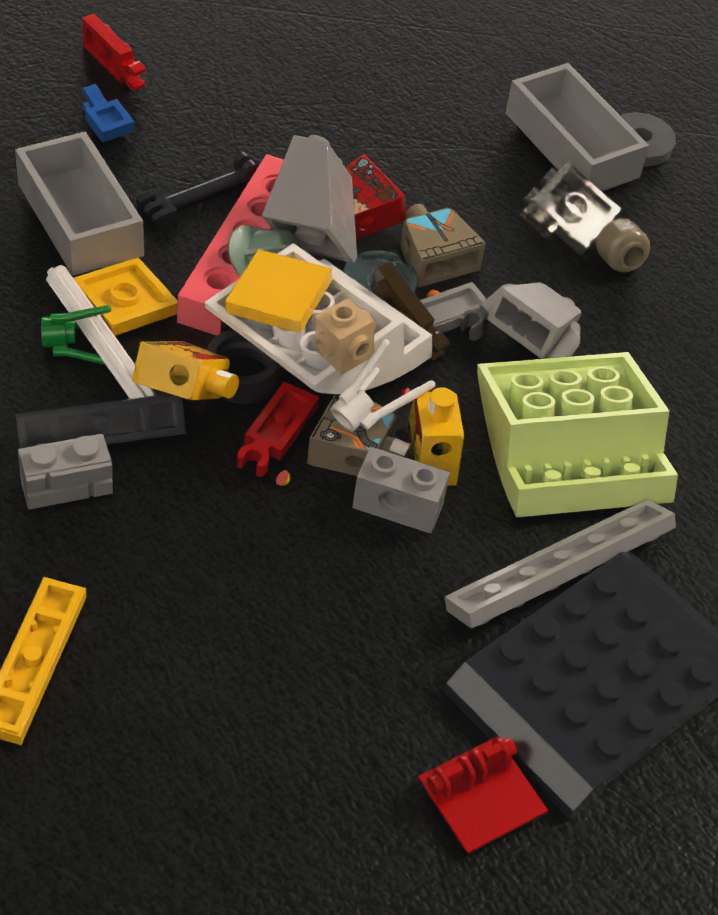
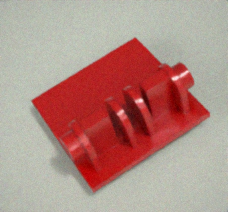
M495 737L418 776L423 787L467 854L548 813V809L513 760L512 756L517 754V748L510 737L505 739Z

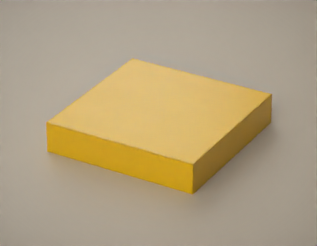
M258 249L225 300L226 313L301 334L332 281V268Z
M139 258L74 277V280L94 307L105 305L111 307V312L101 314L100 316L114 336L177 315L178 300Z

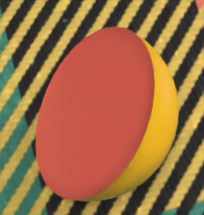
M286 470L280 472L276 478V483L280 486L287 485L290 481V474Z

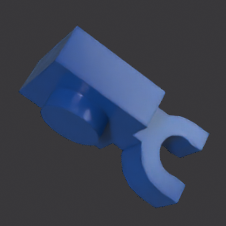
M96 84L83 88V94L88 102L83 103L85 120L102 143L134 132V120L117 99L107 102Z

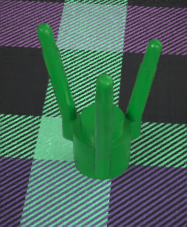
M105 305L42 317L41 336L43 348H53V357L68 356L106 365L98 354L68 348L69 344H76V330L80 329L75 320L111 312V307Z

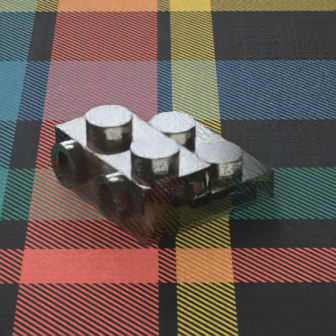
M567 161L558 172L552 167L538 183L543 188L541 191L535 186L524 198L521 204L526 208L520 216L546 239L555 232L581 256L595 241L601 229L620 211V208Z

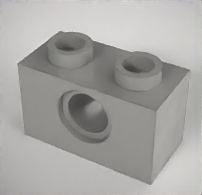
M370 446L357 476L352 508L432 534L444 503L450 472Z

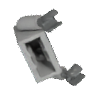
M540 282L520 285L504 284L479 305V311L467 310L461 316V332L471 327L469 330L470 340L475 341L483 336V322L487 319L541 359L571 357L580 344L581 327L577 322L581 316V310L575 306V303L570 298L562 297L550 287Z

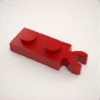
M95 14L83 17V46L120 82L125 81L131 90L135 91L145 87L146 83L140 78L139 74L146 72V68L140 61H134L131 47L124 43L112 31L110 26L104 24Z
M283 382L246 432L244 446L238 451L237 467L242 468L247 461L255 460L258 462L256 476H264L268 471L269 457L271 456L279 461L282 460L318 409L320 397Z

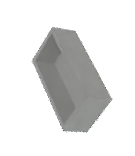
M569 63L512 80L506 114L583 197L640 178L649 145Z
M86 131L15 149L18 185L72 276L144 256L143 220Z

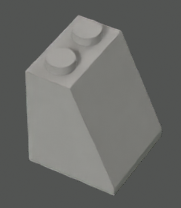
M294 135L262 217L273 230L286 229L292 232L299 240L301 247L310 251L313 255L355 263L357 246L352 176L343 165L342 160L338 158L331 148L329 141L317 135H310L308 138Z

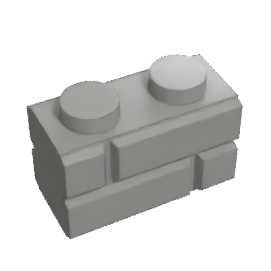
M103 434L82 436L76 439L18 449L20 479L29 510L87 499L90 496L97 497L113 494L112 463Z

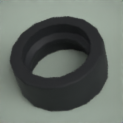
M228 330L216 336L208 345V351L228 359L240 356L249 357L261 362L266 367L264 371L256 375H237L239 385L235 395L230 399L222 396L220 398L239 404L256 403L269 397L278 387L281 365L235 330Z

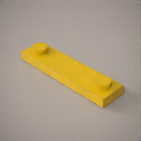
M43 577L0 670L1 740L22 745L86 600V588Z

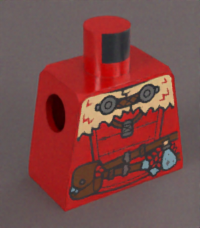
M365 154L346 167L352 176L356 240L406 220L405 195Z

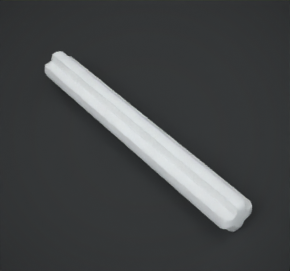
M65 266L51 267L47 271V282L68 312L94 307ZM100 315L75 320L129 398L157 395L152 388L131 382L135 364Z

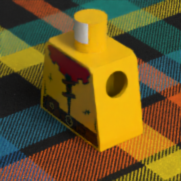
M184 341L140 342L131 382L185 399L204 400L219 399L221 396L228 399L232 398L238 389L239 378L237 375L228 372L230 362L226 357Z
M441 387L434 389L432 392H426L413 400L407 423L409 443L412 445L410 450L412 460L450 472L447 486L457 485L464 432L457 394ZM437 443V449H442L441 455H435L431 452L432 447Z

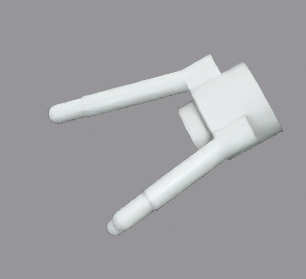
M387 339L380 343L350 386L330 408L335 419L351 432L355 431L360 425L369 430L381 418L435 387L434 381H428L372 413L370 409L374 406V403L365 391L380 372L379 368L375 366L390 345Z

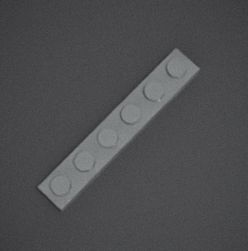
M646 499L445 596L447 612L471 629L486 624L490 619L512 608L520 607L526 601L547 591L554 590L561 584L581 574L591 572L595 567L606 563L620 552H628L646 542L656 540L660 535L676 528L675 513Z

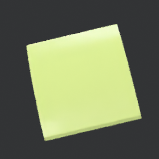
M629 352L478 364L477 373L488 435L504 490L516 517L630 507L646 499L656 504L674 502L678 474L664 454L669 410Z

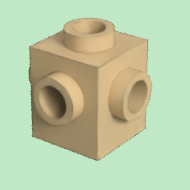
M349 298L326 308L315 316L316 335L314 336V343L317 352L341 375L362 364L375 351L374 331L376 325L374 319L367 310H361Z

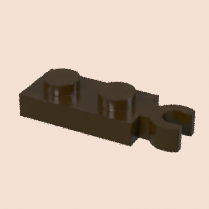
M390 261L377 267L370 285L372 293L432 334V357L429 358L430 361L433 362L445 355L443 349L448 347L450 343L445 335L433 326L435 321L433 316Z

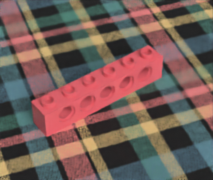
M266 154L178 294L177 323L216 336L222 334L227 324L205 308V301L240 279V276L236 273L230 262L228 253V242L232 232L240 226H255L273 230L264 220L262 214L284 161L283 159Z

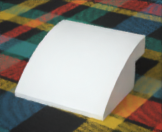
M294 243L278 254L332 268V281L301 334L226 313L225 300L238 280L205 301L206 309L311 389L320 393L342 394L367 362L365 361L341 375L317 352L314 343V336L316 335L315 316L326 308L332 307L347 298L353 301L361 310H367L373 317L376 325L374 331L375 350L384 339L390 342L389 347L375 366L379 368L380 372L366 390L393 381L432 357V334L327 260H316Z

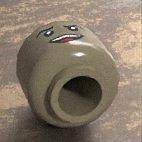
M618 218L607 223L598 233L596 248L602 259L617 272L627 273L636 270L648 258L650 241L636 223L629 219Z

